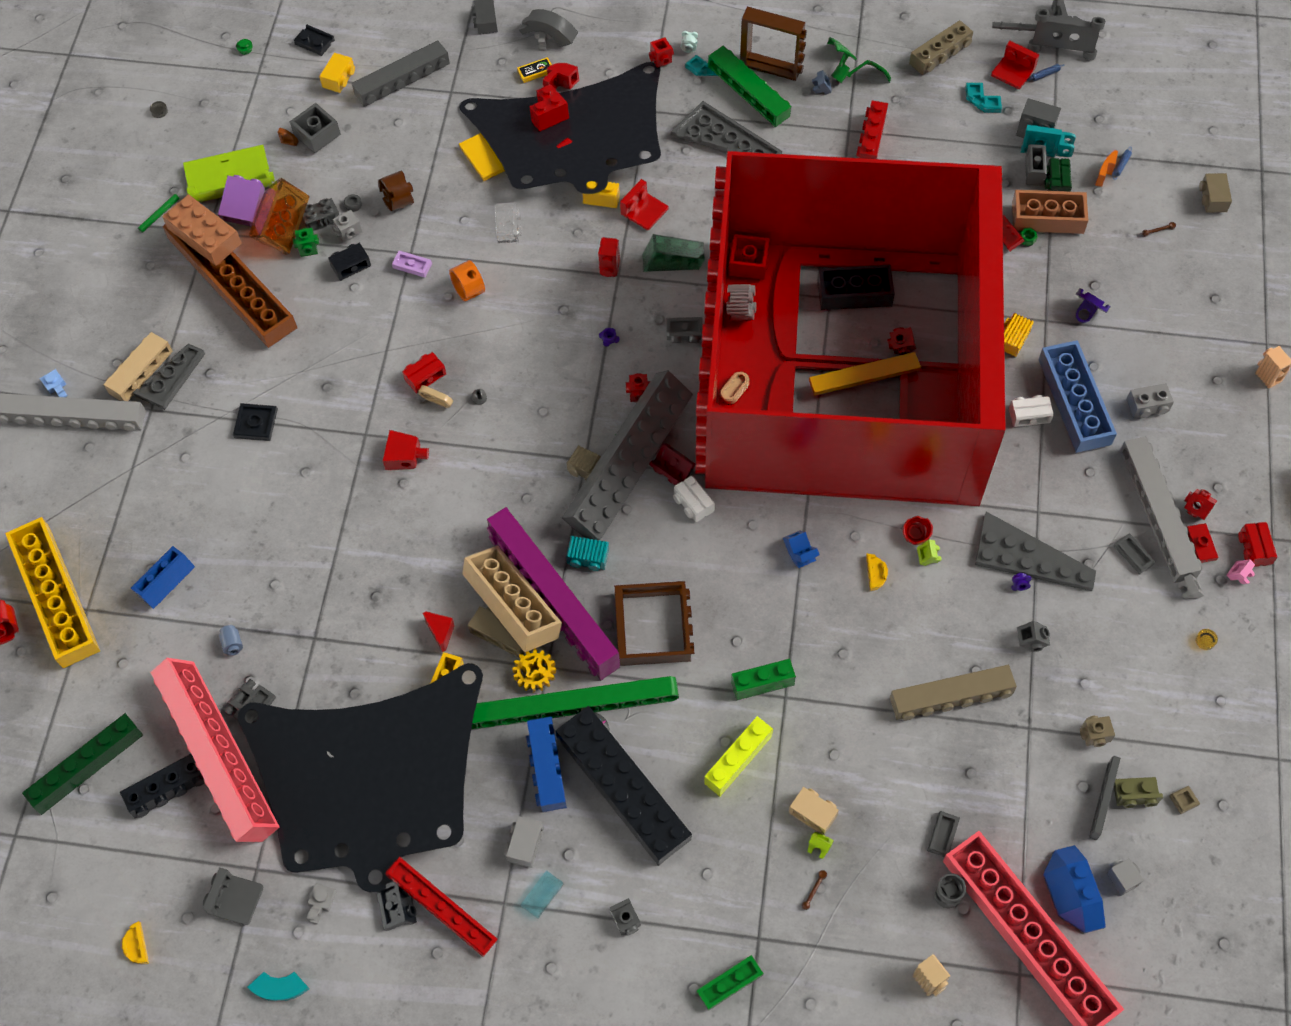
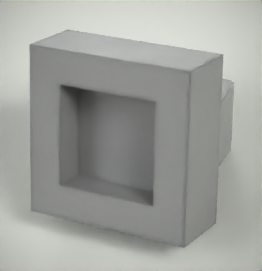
M1192 574L1185 576V580L1178 584L1180 590L1183 588L1188 589L1186 593L1182 594L1184 599L1194 597L1198 599L1204 596L1197 579Z

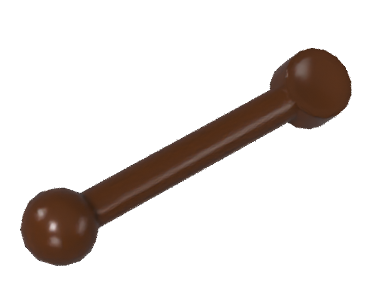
M1170 222L1167 226L1143 230L1142 235L1148 236L1150 233L1165 229L1173 230L1176 227V223Z
M825 870L819 872V878L809 897L802 903L804 910L810 908V902L823 879H826L827 872Z

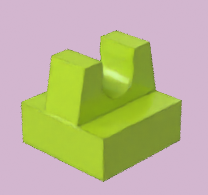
M928 539L917 547L920 565L927 566L942 560L941 556L937 554L940 547L936 545L935 540Z
M815 831L809 840L807 852L812 853L814 848H819L821 850L819 858L823 859L830 850L834 840Z

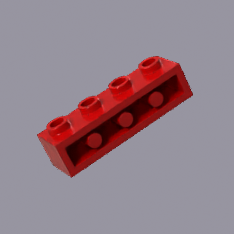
M872 100L870 107H867L865 117H868V119L863 122L862 130H865V132L860 135L859 143L862 145L858 146L856 157L877 159L888 103Z

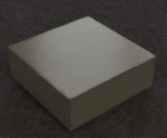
M1189 786L1169 796L1180 814L1200 805V802Z

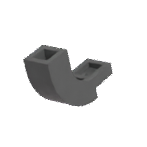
M544 9L532 10L530 15L522 20V25L519 28L522 35L533 31L544 32L550 35L560 47L572 44L578 34L575 27L565 18Z

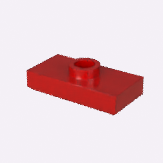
M1003 215V244L1011 252L1023 243L1024 239L1005 215Z
M1207 524L1187 526L1190 542L1194 544L1197 559L1201 563L1216 561L1219 557Z

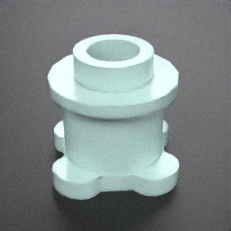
M683 31L680 47L684 52L692 53L697 48L698 40L696 38L698 33Z

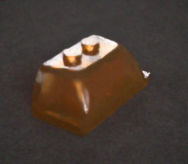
M278 179L265 191L249 236L263 245L278 250L284 255L290 254L293 238H295V230H298L310 196L285 179Z

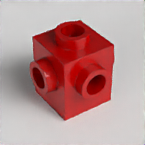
M666 37L650 42L649 58L651 62L655 63L657 68L672 63L674 51Z
M898 327L893 329V332H889L890 338L887 339L889 349H893L895 354L904 355L909 353L910 350L916 349L911 327L905 329L904 327Z
M636 373L629 375V382L625 383L626 393H630V402H637L650 383L647 374Z
M1196 489L1194 493L1190 491L1186 496L1184 508L1189 515L1195 518L1198 516L1205 520L1217 503V500L1212 498L1211 493L1208 491Z

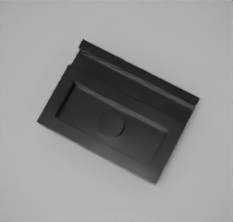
M308 24L294 39L295 45L320 56L331 46L330 43L335 41L333 35Z

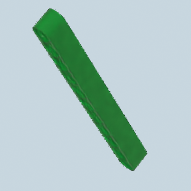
M667 676L477 703L471 730L524 723L529 720L551 716L552 718L577 715L587 706L593 712L672 702L679 699L676 677Z

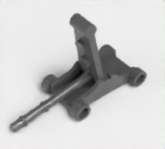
M1053 0L1051 8L1055 16H1049V11L1045 9H1038L1035 15L1037 25L1006 23L1003 21L992 22V28L1035 31L1033 39L1028 44V49L1033 52H1039L1042 46L1083 51V58L1094 60L1097 55L1095 47L1099 32L1104 28L1106 21L1102 17H1094L1089 22L1077 16H1068L1064 0ZM1053 33H1058L1059 36L1054 37ZM1076 33L1079 35V38L1074 40L1070 38V35Z

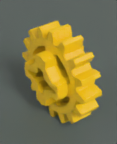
M536 648L533 650V653L527 651L525 656L519 654L520 661L515 660L514 664L516 667L512 668L513 673H515L513 677L515 681H518V686L524 685L525 691L532 688L533 693H535L536 688L543 691L544 685L550 687L549 680L554 681L555 677L553 674H556L555 661L551 660V655L545 656L544 650L537 653ZM543 662L547 665L548 670L543 667ZM521 670L526 674V678L522 676Z

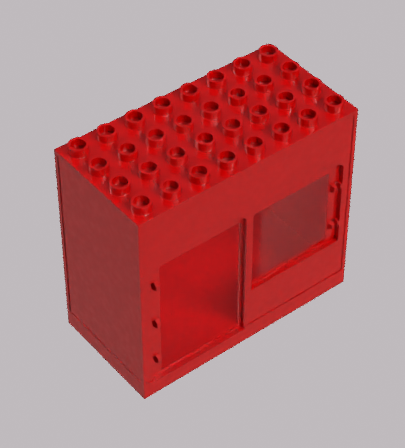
M727 151L726 167L716 166L715 189L722 190H715L713 198V226L710 233V259H708L707 271L708 287L705 294L704 309L705 324H703L702 357H700L699 367L700 384L696 404L695 474H705L706 489L980 506L1006 430L1002 166ZM734 234L770 238L764 280L729 276V262ZM890 264L891 271L958 275V363L919 361L920 371L900 375L899 419L793 412L795 369L837 371L883 360L878 358L796 354L801 266L851 267ZM728 285H755L753 302H756V313H754V320L729 321L730 315H727L726 310L728 296H730V293H727ZM734 373H746L749 376L750 382L748 388L735 403L725 404L720 397L721 389Z

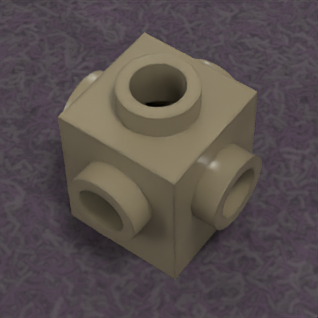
M1090 716L1086 718L1080 728V735L1085 740L1087 746L1101 747L1112 741L1115 737V732L1110 716L1099 718L1098 716Z

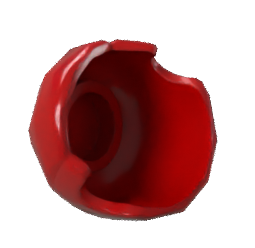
M914 516L903 525V536L910 544L921 545L932 536L933 525L928 518Z

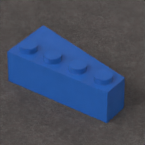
M552 716L527 721L529 735H526L528 748L531 747L532 754L529 755L530 765L535 768V774H532L533 785L538 786L539 792L535 794L536 804L541 806L542 812L567 808Z

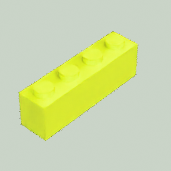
M757 716L704 776V784L721 797L771 739L773 728Z

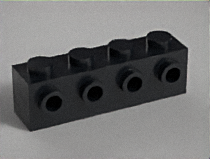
M192 754L120 791L128 812L135 819L146 816L150 810L156 807L166 805L174 797L183 796L187 793V790L204 784V778L196 767Z

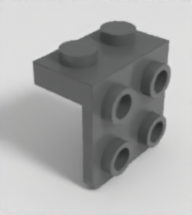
M702 317L666 318L667 340H670V343H681L682 340H689V343H699V340H702Z
M219 867L218 872L212 877L210 892L203 899V909L212 916L243 925L250 924L262 894L263 885L233 876L227 869Z

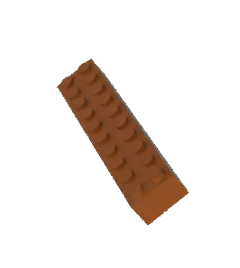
M166 224L162 226L171 243L268 348L297 329L293 315L234 252L230 253L215 266L168 230Z

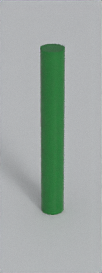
M174 194L138 227L139 231L143 233L180 199L178 195Z

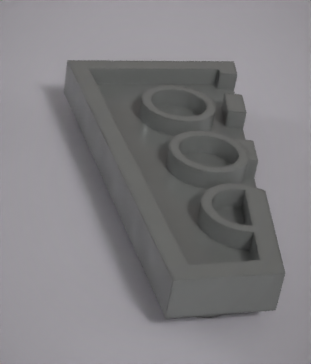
M188 343L171 358L172 361L168 365H163L153 378H148L144 382V386L140 389L137 388L132 393L135 397L165 410L204 357V350Z

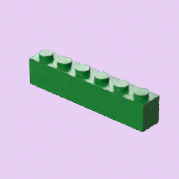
M723 45L708 55V67L774 127H777L790 117L792 107L790 103L784 100L776 90L768 86L766 81L758 77L753 70L749 69L731 50H728Z

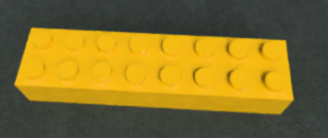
M43 517L6 532L9 545L53 656L62 668H66L100 652L52 531Z

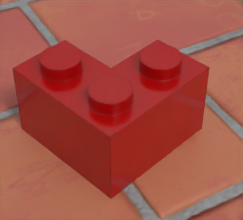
M551 84L536 90L538 103L530 106L532 123L539 131L569 119L567 101Z

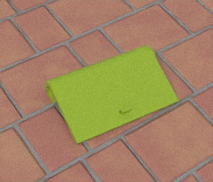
M264 145L183 162L188 185L187 193L199 203L222 198L227 176L239 175L247 180L257 179L261 181L264 188L273 186L272 182H275L273 171L270 172Z

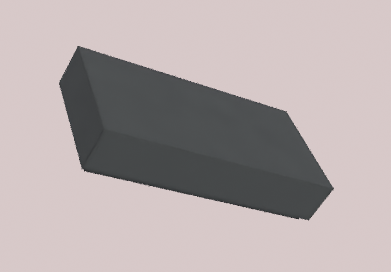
M1130 533L1114 544L1118 552L1139 575L1156 563Z
M943 811L939 812L928 852L945 857L950 852L960 817Z

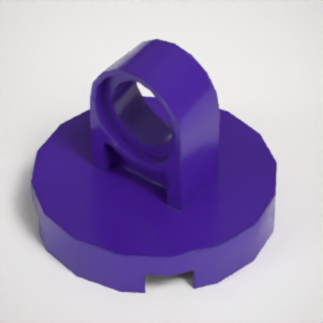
M1081 288L1076 292V295L1083 300L1075 313V317L1079 322L1086 323L1090 321L1097 309L1105 313L1109 311L1111 306L1107 304L1104 307L1103 304L1105 302L1091 293L1083 294L1084 290ZM1082 309L1089 312V317L1086 320L1079 318V311Z

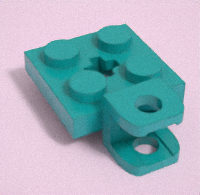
M1027 125L1021 153H1026L1030 144L1046 146V156L1055 157V155L1072 157L1076 135L1062 132L1061 129Z

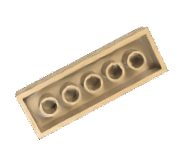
M499 546L464 558L463 576L524 652L559 639L562 622Z

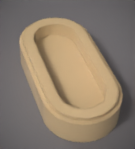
M744 372L734 373L720 391L721 400L725 404L735 403L748 388L750 383L749 376Z
M422 385L418 391L419 395L424 399L445 408H450L453 403L452 398L427 386Z

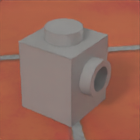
M1129 858L1124 861L1121 859L1116 860L1110 864L1111 869L1107 872L1108 877L1121 896L1138 887L1144 881L1140 875L1139 867L1134 862H1131Z

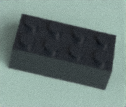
M890 264L819 268L817 284L821 310L893 306L895 292Z

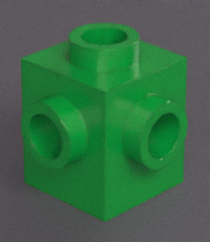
M313 228L295 230L296 238H293V244L295 249L298 248L300 256L305 257L318 254L317 245L320 243L318 234H314Z

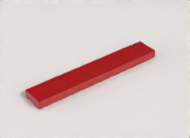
M401 857L385 873L386 876L482 957L497 942L498 939Z

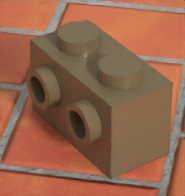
M1227 173L1205 174L1203 180L1200 181L1199 189L1203 194L1202 205H1205L1206 213L1227 212L1232 203Z

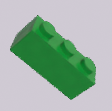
M790 658L731 674V684L736 700L794 686L796 679Z

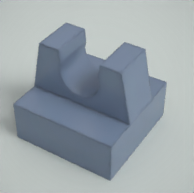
M823 70L817 72V77L812 79V83L815 85L813 91L816 94L821 92L825 94L831 93L830 78Z

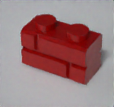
M601 238L598 252L600 275L605 277H616L618 275L620 251L619 240L616 238Z
M431 352L421 356L416 363L407 365L402 373L407 384L417 394L422 385L428 387L445 376L446 369L438 357Z
M1267 522L1249 523L1242 527L1238 533V539L1244 545V559L1251 560L1255 564L1254 567L1272 565L1278 557Z

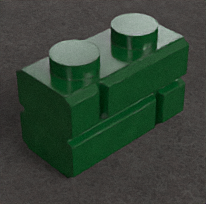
M1050 158L1048 165H1046L1047 179H1045V189H1048V191L1071 192L1070 159Z

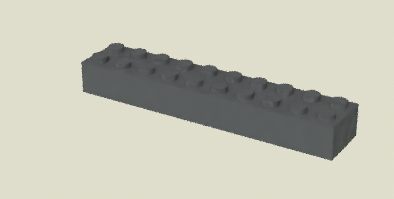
M669 370L658 372L654 375L562 516V519L583 538L601 540L693 396V393Z

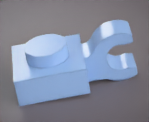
M56 369L39 378L50 394L56 392L59 397L68 396L62 388L67 384Z

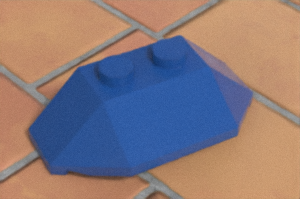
M1075 845L1055 850L1043 876L1058 916L1078 928L1084 934L1106 928L1103 900L1087 859Z

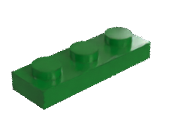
M750 955L699 988L696 992L709 1011L762 977L764 973L753 956Z

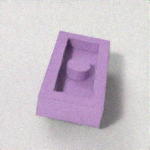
M398 251L392 263L394 269L424 278L432 265L430 259L403 251Z

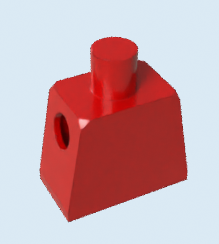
M389 430L383 457L385 470L415 469L418 459L428 460L429 448H420L418 437Z

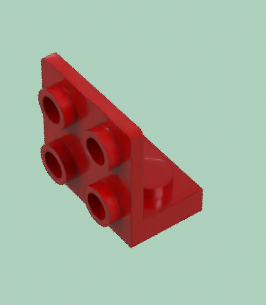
M1009 41L1006 45L1004 57L992 71L991 76L1017 89H1021L1036 69L1040 54Z
M643 179L620 201L621 215L646 230H650L669 209L668 205L648 194L647 182Z

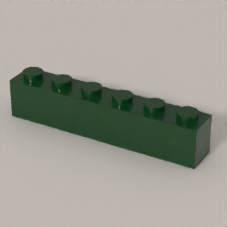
M124 713L23 791L22 794L38 813L44 814L143 736L142 732L128 715Z

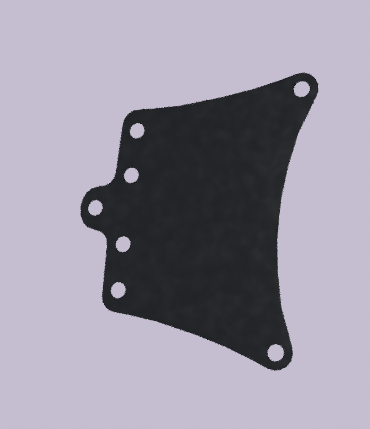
M645 62L618 76L596 84L560 92L559 94L568 103L569 119L542 131H539L531 120L530 106L538 103L537 96L514 99L469 98L459 105L461 112L487 140L500 160L511 185L516 189L570 182L580 193L595 194L607 187L608 176L611 172L657 161L661 156L656 123V98L661 69L660 67L657 68L654 62ZM647 66L655 68L652 73H645L643 69ZM470 102L477 105L473 110L465 108L466 104ZM566 138L572 141V143L561 148L556 147ZM648 151L651 156L647 159H642L639 157V153ZM615 158L618 163L615 166L606 165V160ZM564 169L566 170V175L557 177L555 171ZM523 176H531L533 180L531 183L524 184L521 182V178ZM595 181L598 186L595 189H588L586 183Z
M473 663L464 664L431 684L403 695L360 706L340 709L304 710L285 709L250 702L241 708L238 713V722L255 757L273 815L280 827L277 829L282 861L288 871L298 873L346 866L354 872L356 882L362 890L380 892L386 889V884L393 882L385 873L399 857L451 847L461 841L464 831V784L468 747L475 708L483 681L482 670ZM469 670L475 673L476 679L472 684H465L462 681V675L465 671ZM249 710H256L258 712V719L254 723H248L245 720V715ZM327 751L334 757L328 756ZM442 825H447L451 829L450 837L445 840L440 839L437 835V830ZM402 832L408 833L411 838L410 843L405 847H400L396 842L397 836ZM340 843L347 844L349 848L348 854L343 858L335 854V848ZM300 849L306 850L309 855L308 860L303 864L295 861V854ZM373 870H379L382 873V880L376 885L371 884L368 879L369 873Z

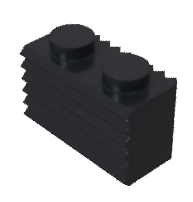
M360 242L351 244L346 249L334 252L328 257L330 266L340 281L371 266L369 256Z

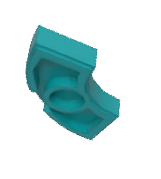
M263 972L247 987L255 995L268 1001H288L301 996L310 989L295 972L281 978L271 977Z

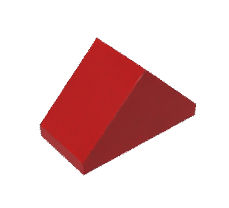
M426 611L423 613L425 622L441 651L445 652L455 627L453 618Z

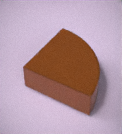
M279 128L278 135L281 143L292 146L298 145L299 141L294 134L286 129Z

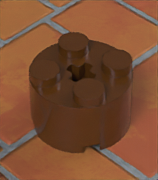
M402 170L378 180L379 191L383 192L384 195L382 199L390 211H396L414 203L411 195L413 187L410 182H406Z

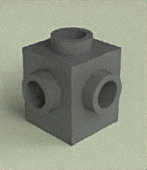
M1032 621L1017 627L1020 646L1032 652H1039L1044 647L1050 645V632L1047 626L1037 621Z

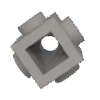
M352 210L333 219V231L343 241L362 233L360 222Z

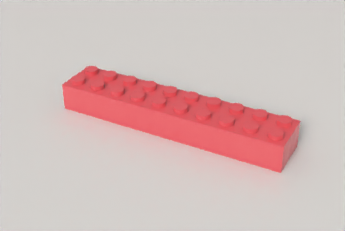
M166 658L150 673L155 685L162 694L163 701L170 710L171 717L179 728V733L187 744L188 751L196 762V767L204 778V783L209 788L214 802L222 813L223 820L230 829L232 838L236 842H263L280 827L193 661Z
M980 831L945 855L942 862L952 874H957L964 880L966 892L1073 1026H1104L1124 1010Z

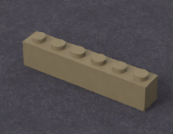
M1008 664L892 690L890 701L896 720L903 719L907 721L917 715L929 716L935 711L940 710L947 712L954 709V707H969L979 701L987 703L997 697L1005 699L1013 695L1017 686Z

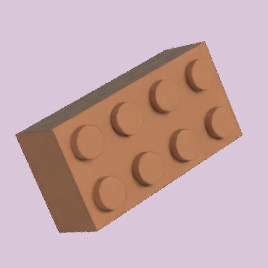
M1015 190L1012 200L1013 227L1017 231L1031 228L1036 232L1084 234L1088 224L1087 192Z
M189 194L162 216L168 230L215 266L242 244L237 230Z

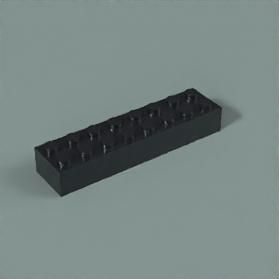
M589 706L556 730L557 739L658 866L691 841L692 833Z

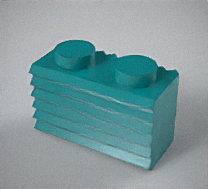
M571 536L566 554L567 564L574 568L585 566L593 571L605 570L609 553V542Z

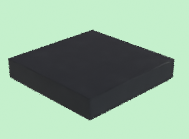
M240 403L233 437L271 441L278 411L277 406Z

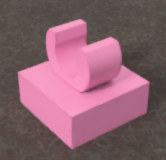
M1251 560L1236 561L1227 573V576L1230 580H1239L1241 584H1249L1250 582L1246 577L1255 576L1252 570L1255 564Z

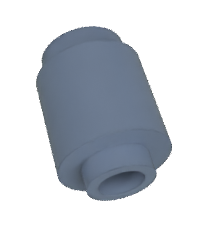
M227 625L220 629L219 639L224 654L230 656L239 654L243 649L238 629L233 625Z

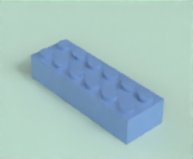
M1078 340L1042 348L1038 360L1075 452L1078 453L1112 445L1117 433Z

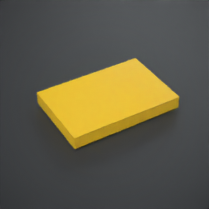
M481 133L459 143L460 149L483 181L505 171L495 152Z

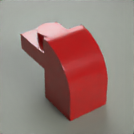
M556 63L547 68V76L543 79V86L551 84L555 89L561 86L571 90L579 81L578 67L568 63Z

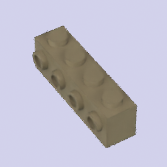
M957 21L912 51L909 64L921 75L931 72L936 66L943 64L948 58L955 56L960 50L968 47L972 43L973 31L962 21Z

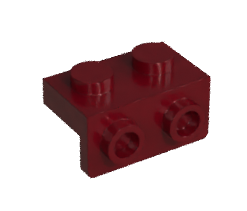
M665 443L662 445L656 459L652 460L649 465L653 467L656 473L664 475L670 483L677 485L690 476L696 463Z

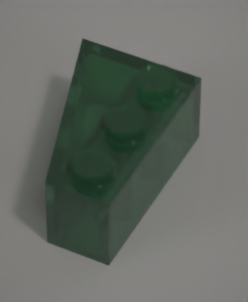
M653 234L642 254L643 272L699 270L705 260L704 242Z

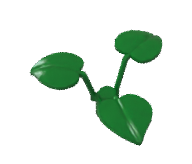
M832 37L828 38L827 44L834 45L837 52H844L839 65L831 74L838 82L842 83L846 76L850 78L853 73L868 64L881 71L890 83L891 76L887 70L870 60H866L849 72L850 68L845 65L848 57H851L856 61L857 58L838 40Z

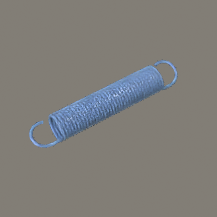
M1056 64L1033 73L1029 79L1036 81L1061 70L1060 66L1063 67L1065 64Z
M1129 148L1125 150L1113 171L1115 176H1120L1131 157L1132 152Z

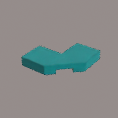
M695 55L685 63V68L696 76H718L708 67V63L698 55Z
M966 83V100L984 113H1001V96H984L983 83Z

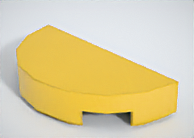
M866 553L870 591L878 590L887 580L888 568L886 563L876 557L875 554Z
M138 921L129 927L130 929L122 938V950L124 955L133 963L148 964L149 960L142 925Z

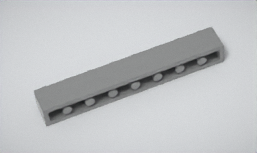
M0 393V423L14 422L22 425L30 423L39 426L46 424L56 427L71 426L74 428L89 427L91 429L107 428L109 430L125 429L127 431L142 430L146 410L141 402Z
M1146 436L1124 441L1120 449L1174 583L1182 582L1185 580L1184 577L1190 574L1197 578L1202 571V563L1197 559L1194 544L1188 538L1187 527L1183 525L1180 511L1175 507L1173 494L1168 490L1166 477L1160 471V463L1158 459H1155L1152 444L1148 442Z

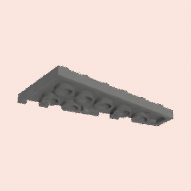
M704 101L671 131V136L726 153L727 151L782 154L780 149Z
M986 511L975 565L1012 574L1025 573L1027 576H1031V578L1088 591L1093 590L1096 570Z

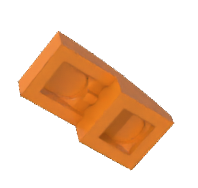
M1114 150L1102 164L1095 186L1102 187L1106 174L1112 175L1117 160V150Z

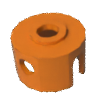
M468 260L449 270L452 284L463 301H468L485 292L482 276L472 261Z

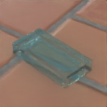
M546 870L522 902L521 907L539 919L564 883Z

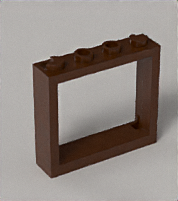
M747 6L741 22L740 60L750 69L796 81L804 69V65H802L805 58L803 52L806 46L804 40L807 35L805 22ZM753 24L796 35L794 64L753 53Z
M685 581L614 585L620 666L691 662V654H695L694 642H690V636H693V625L688 623V618H692L691 606H687V600H690L689 588L686 589ZM680 595L684 651L627 654L623 598Z

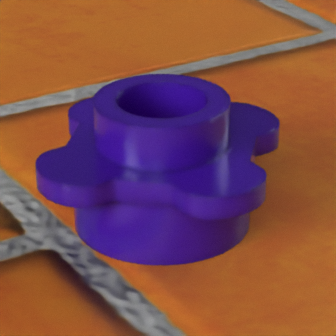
M606 328L599 333V338L603 340V345L606 347L620 341L614 328Z
M1025 573L1014 575L1012 577L1013 585L1011 589L1013 591L1029 589L1031 587L1029 584L1032 580L1031 576H1027Z

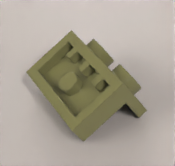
M1156 777L1115 779L1114 793L1117 806L1124 805L1125 808H1133L1137 805L1145 804L1146 807L1157 806L1163 799V794L1159 793Z

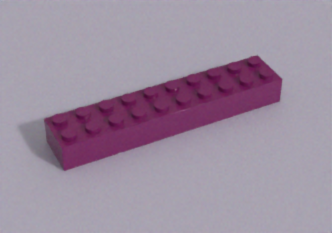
M505 507L487 518V531L490 534V541L494 546L498 545L562 622L560 632L563 631L568 644L571 647L575 646L578 650L576 653L580 660L588 663L590 673L594 677L597 675L601 681L619 669L620 659L617 649L508 508Z

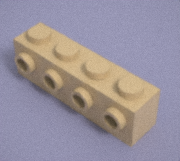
M152 332L145 337L141 344L130 353V356L119 365L112 376L107 378L103 384L107 392L120 401H129L134 395L132 392L137 388L140 389L144 382L173 352L168 341Z

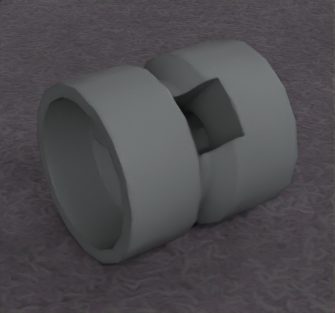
M952 873L942 876L934 891L936 902L943 908L950 909L956 907L966 893L964 880L957 874Z

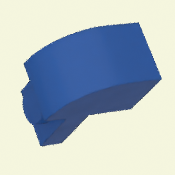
M799 530L783 537L787 551L798 568L816 561L815 557L820 555L818 549L810 545L807 534L804 531Z

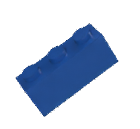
M172 546L131 589L154 609L195 566L181 551Z

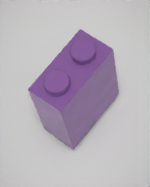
M239 175L227 176L218 216L223 221L256 227L265 190L261 181L257 179L247 180Z

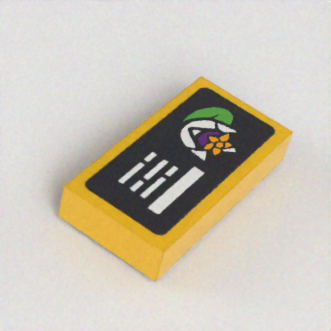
M547 57L517 67V71L523 83L546 76L547 68L552 64Z

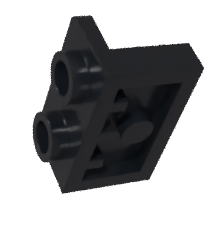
M395 882L386 884L385 890L377 892L384 930L389 931L406 923H417L416 908L413 905L412 897Z

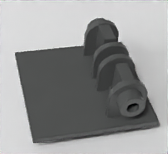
M325 198L316 204H308L299 209L306 227L313 228V230L320 228L318 220L321 227H323L321 219L324 218L326 225H328L326 217L329 224L334 223L333 219L339 215V211L332 198Z

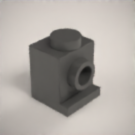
M629 898L610 907L611 916L621 936L624 934L628 936L639 930L638 927L641 926V923ZM628 914L630 918L629 920H623L622 916Z

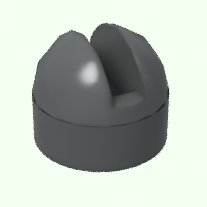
M477 389L472 393V400L475 404L482 405L486 402L487 395L483 389Z

